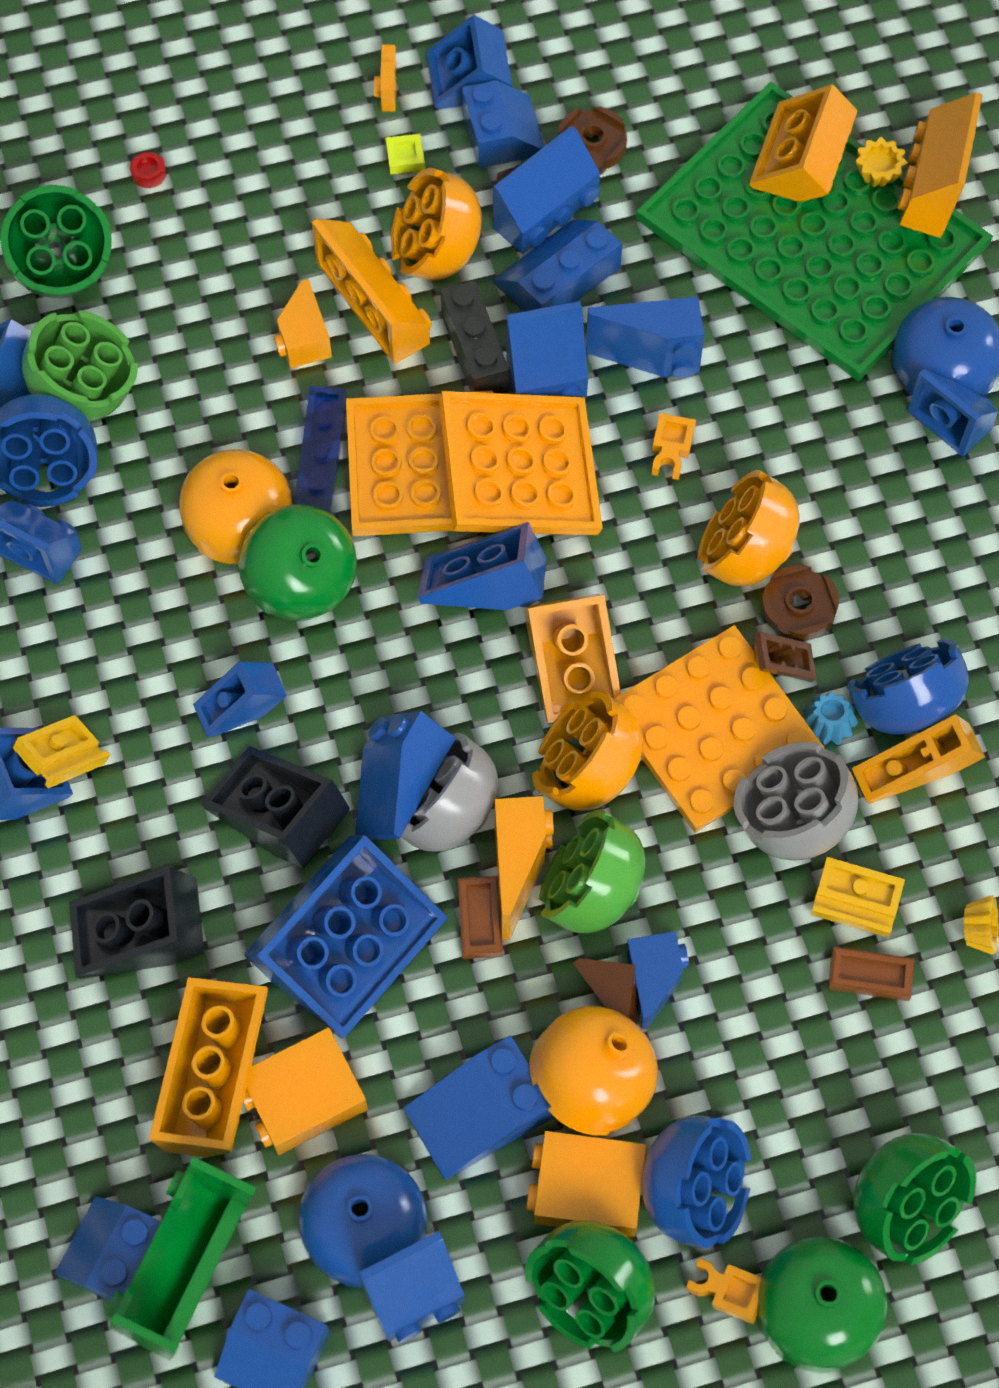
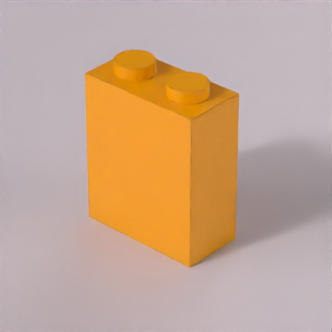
M330 1028L251 1066L243 1100L247 1111L253 1108L256 1109L261 1122L257 1123L255 1128L265 1148L273 1144L278 1156L368 1110L366 1099Z
M545 1131L544 1143H535L532 1168L540 1169L538 1185L530 1184L527 1201V1210L535 1211L534 1224L559 1227L573 1221L589 1220L609 1225L628 1237H635L646 1144Z

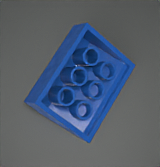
M365 835L349 836L243 955L278 988L327 1028H330L339 1038L344 1039L445 923L448 917Z

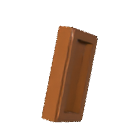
M498 876L458 878L463 959L503 957Z
M833 947L828 990L909 1001L912 993L914 958Z

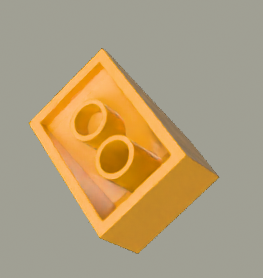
M597 593L524 607L529 643L547 723L555 722L573 702L580 706L588 701L590 693L593 691L605 692L612 698L621 695L605 595Z
M543 796L495 799V839L502 941L511 939L545 863V849L553 848L552 810H544Z

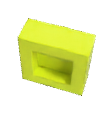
M420 134L386 138L390 175L420 172L425 169Z

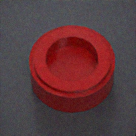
M144 152L138 154L130 164L132 179L135 184L142 188L157 187L166 178L165 162L156 153Z

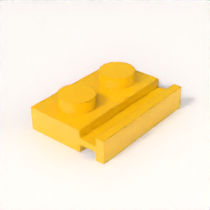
M76 715L20 736L13 746V749L37 776L42 775L47 780L45 785L48 789L105 765L110 756L107 750L101 751L97 746L99 741Z
M827 857L810 915L889 938L905 879Z

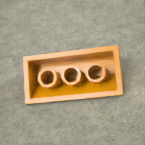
M975 92L931 108L926 121L918 122L912 139L916 143L913 144L907 161L911 165L908 166L902 186L907 188L903 189L897 209L903 210L900 226L938 238L942 237L965 186L983 94Z
M326 219L312 221L316 263L392 363L396 364L430 344V328L432 327L428 314L424 309L416 308L407 287L403 283L398 284L392 277V271L387 261L382 257L378 259L374 254L368 237L363 232L359 234L350 222Z
M188 977L149 1137L164 1152L204 1158L232 1152L269 990L267 987Z

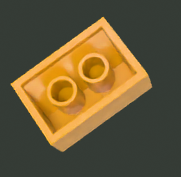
M833 84L780 101L749 185L753 189L799 202L829 194L849 134L852 131V125L857 114L855 107Z

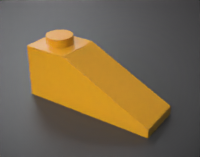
M955 714L853 767L852 770L866 802L871 804L950 776L985 758V755L970 724Z

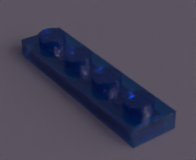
M310 386L294 504L315 506L330 514L333 511L346 411L347 389Z

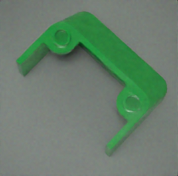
M196 1157L192 1158L186 1173L177 1170L166 1192L173 1199L127 1291L122 1293L117 1290L105 1315L112 1318L109 1327L170 1361L176 1354L180 1346L179 1342L245 1207L257 1187Z

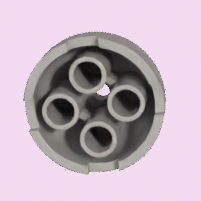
M463 733L452 734L456 739L432 780L435 785L442 789L441 793L438 794L430 787L427 789L412 816L420 823L414 826L410 820L401 838L418 849L438 852L451 849L463 843L483 827L495 802L498 791L496 767L490 756Z
M797 742L776 748L761 757L763 763L747 779L742 776L734 794L735 815L754 845L770 856L784 860H805L819 856L836 846L846 836L855 820L858 809L856 783L840 754L836 755L829 750L823 749L820 743Z

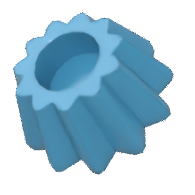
M830 692L826 695L813 697L812 704L803 709L807 716L804 719L816 737L820 739L822 745H826L830 741L840 745L843 737L851 738L853 736L852 728L858 724L853 714L855 707L851 702L846 701L841 694L836 696L833 692Z

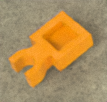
M382 45L381 76H374V97H381L382 112H396V45Z
M660 413L652 452L659 454L654 458L651 475L658 476L661 466L670 465L673 467L672 479L679 480L682 467L680 457L689 458L696 420Z
M698 1258L695 1265L697 1270L707 1273L709 1277L704 1284H696L689 1280L686 1286L687 1291L700 1297L715 1296L712 1301L714 1309L754 1324L758 1314V1293L761 1277L729 1264L725 1273L722 1274L717 1272L710 1262Z

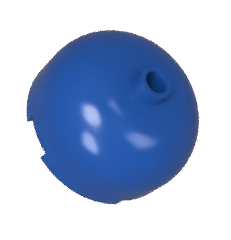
M940 297L926 301L909 312L897 330L891 350L892 370L896 371L898 377L906 386L905 391L911 396L918 375L923 369L966 386L979 396H985L993 388L999 375V326L984 308L969 300L956 297Z
M24 395L4 404L0 408V488L6 493L19 498L20 504H31L35 507L60 505L76 498L79 491L91 478H94L97 468V439L88 418L72 403L53 395ZM47 463L48 479L62 487L51 492L33 489L40 481L41 464Z
M940 639L937 642L938 647L933 648L928 646L921 647L919 643L894 652L864 668L868 672L866 678L859 682L857 679L850 680L847 685L855 708L863 721L882 733L901 735L913 732L920 733L950 716L963 702L969 686L968 668L957 642L953 639ZM896 666H904L908 678L905 679L903 672L897 670ZM870 688L872 689L874 696H869Z
M707 1116L685 1117L667 1126L650 1147L642 1175L643 1199L648 1215L654 1225L673 1241L709 1249L710 1246L717 1242L725 1244L740 1225L751 1189L741 1188L745 1174L744 1161H750L751 1154L747 1139L736 1123L726 1119ZM710 1193L735 1196V1202L728 1214L724 1199L711 1196Z
M356 1154L340 1158L324 1167L312 1179L304 1192L299 1208L301 1240L308 1257L318 1270L331 1279L343 1283L345 1286L363 1288L359 1276L360 1271L426 1237L427 1213L422 1193L411 1175L389 1159L371 1154ZM358 1203H363L368 1210L367 1214L362 1217L354 1215L355 1205Z

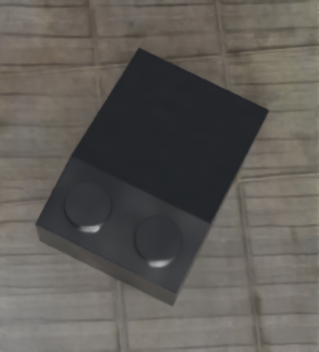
M251 746L245 750L201 804L205 810L274 856L301 868L305 867L351 809L331 779Z
M170 865L69 902L75 976L79 979L169 966L205 953L197 879Z

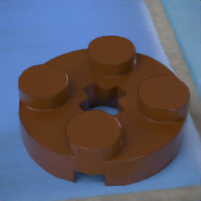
M593 106L592 111L586 110L581 112V108L571 111L561 121L558 136L572 125L578 131L600 175L604 174L608 168L613 167L623 158L627 149L625 124L622 118L612 110L601 106ZM594 135L599 136V141L596 143L587 142L585 138L586 136L590 138L594 137Z
M804 565L785 567L771 577L763 592L761 610L765 621L775 630L777 636L801 641L810 640L821 636L833 626L839 606V595L836 586L825 574L821 576L816 572H812L811 567ZM795 596H800L802 601L808 600L810 602L803 610L794 608L791 605Z

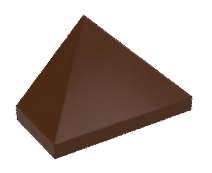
M764 632L754 634L752 649L760 671L808 682L817 680L810 643Z
M583 958L577 959L573 963L604 1006L625 1015L637 1024L635 965Z

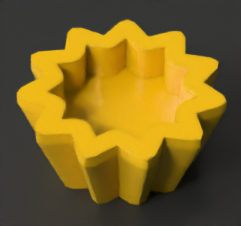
M882 137L876 142L867 140L866 147L858 148L857 150L859 158L856 159L855 163L861 176H863L864 181L871 183L873 187L877 185L885 187L887 183H893L901 176L902 169L907 165V161L902 158L905 150L897 148L895 141L887 143Z
M990 895L966 904L964 910V933L967 946L988 954L997 953V943H999L997 900L994 899V895Z

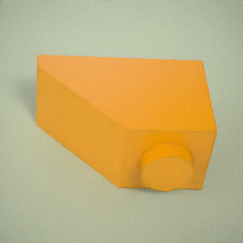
M309 279L303 280L277 319L279 335L273 336L279 357L286 356L290 369L332 357L330 337Z

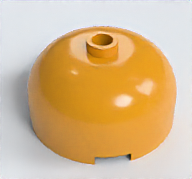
M426 168L420 171L408 184L407 187L412 191L407 198L404 208L397 207L391 229L392 260L401 259L400 272L424 280H441L457 273L471 258L480 237L482 214L477 195L466 181L456 175L435 168ZM413 225L421 227L419 231L410 228ZM406 258L416 260L419 262L415 265H412Z
M242 449L223 450L201 460L185 478L179 496L180 517L184 532L204 556L228 564H238L240 562L244 537L255 522L277 508L293 505L289 484L281 470L268 458Z
M760 470L748 473L731 488V492L735 496L727 501L721 512L715 510L699 545L697 559L704 563L701 570L729 585L749 586L769 577L789 558L797 537L800 516L794 496L786 486Z
M602 691L591 692L589 700L580 706L573 702L557 718L540 745L538 753L544 755V759L539 771L537 770L532 773V780L536 790L558 805L576 811L599 808L617 797L634 776L642 754V733L634 715L624 705ZM576 738L585 747V750L581 752L567 741ZM553 771L556 772V776L570 786L565 789L561 787L556 781Z
M585 1006L565 1012L556 1018L539 1036L530 1054L529 1069L532 1084H538L543 1096L551 1105L548 1111L564 1125L584 1134L606 1136L611 1131L629 1126L648 1106L657 1086L658 1064L648 1037L630 1018L609 1008Z

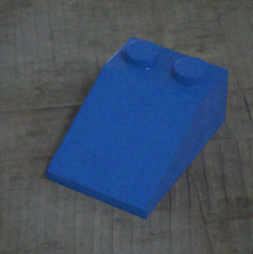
M698 297L589 307L587 312L586 353L661 377L674 376L685 378L692 374H699L705 336Z
M580 301L506 315V362L509 368V388L511 394L587 398L588 371L583 314Z
M529 522L425 558L418 599L421 604L509 610L518 606L528 607L543 598L547 558Z
M422 711L381 716L370 727L368 731L369 739L363 748L355 835H365L370 840L400 839L456 739Z
M511 1035L472 1057L403 1108L445 1181L553 1118V1115L548 1111L551 1105L543 1096L538 1084H532L529 1064Z
M439 1231L359 1272L365 1296L388 1342L397 1338L399 1343H403L414 1338L422 1332L421 1325L436 1318L438 1323L444 1322L457 1315L461 1311L459 1305L465 1303L462 1287Z

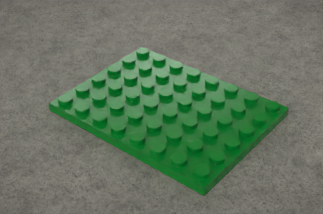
M770 81L636 211V220L859 382L893 346L897 330L908 313L926 301L939 298L991 244L993 235L956 209L953 210L941 238L900 226L903 210L897 209L903 189L907 188L902 186L905 174L902 173L893 183H887L885 187L879 185L873 187L871 183H866L855 163L856 159L859 158L858 148L865 146L850 136L845 145L829 194L799 202L753 189L749 182L777 105L780 101L793 97Z

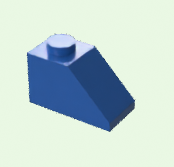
M239 661L193 705L206 736L214 737L264 717L287 694L273 663Z
M676 931L627 939L628 964L635 965L637 1012L641 1029L651 1026L681 983L684 968H689L686 945L678 944Z

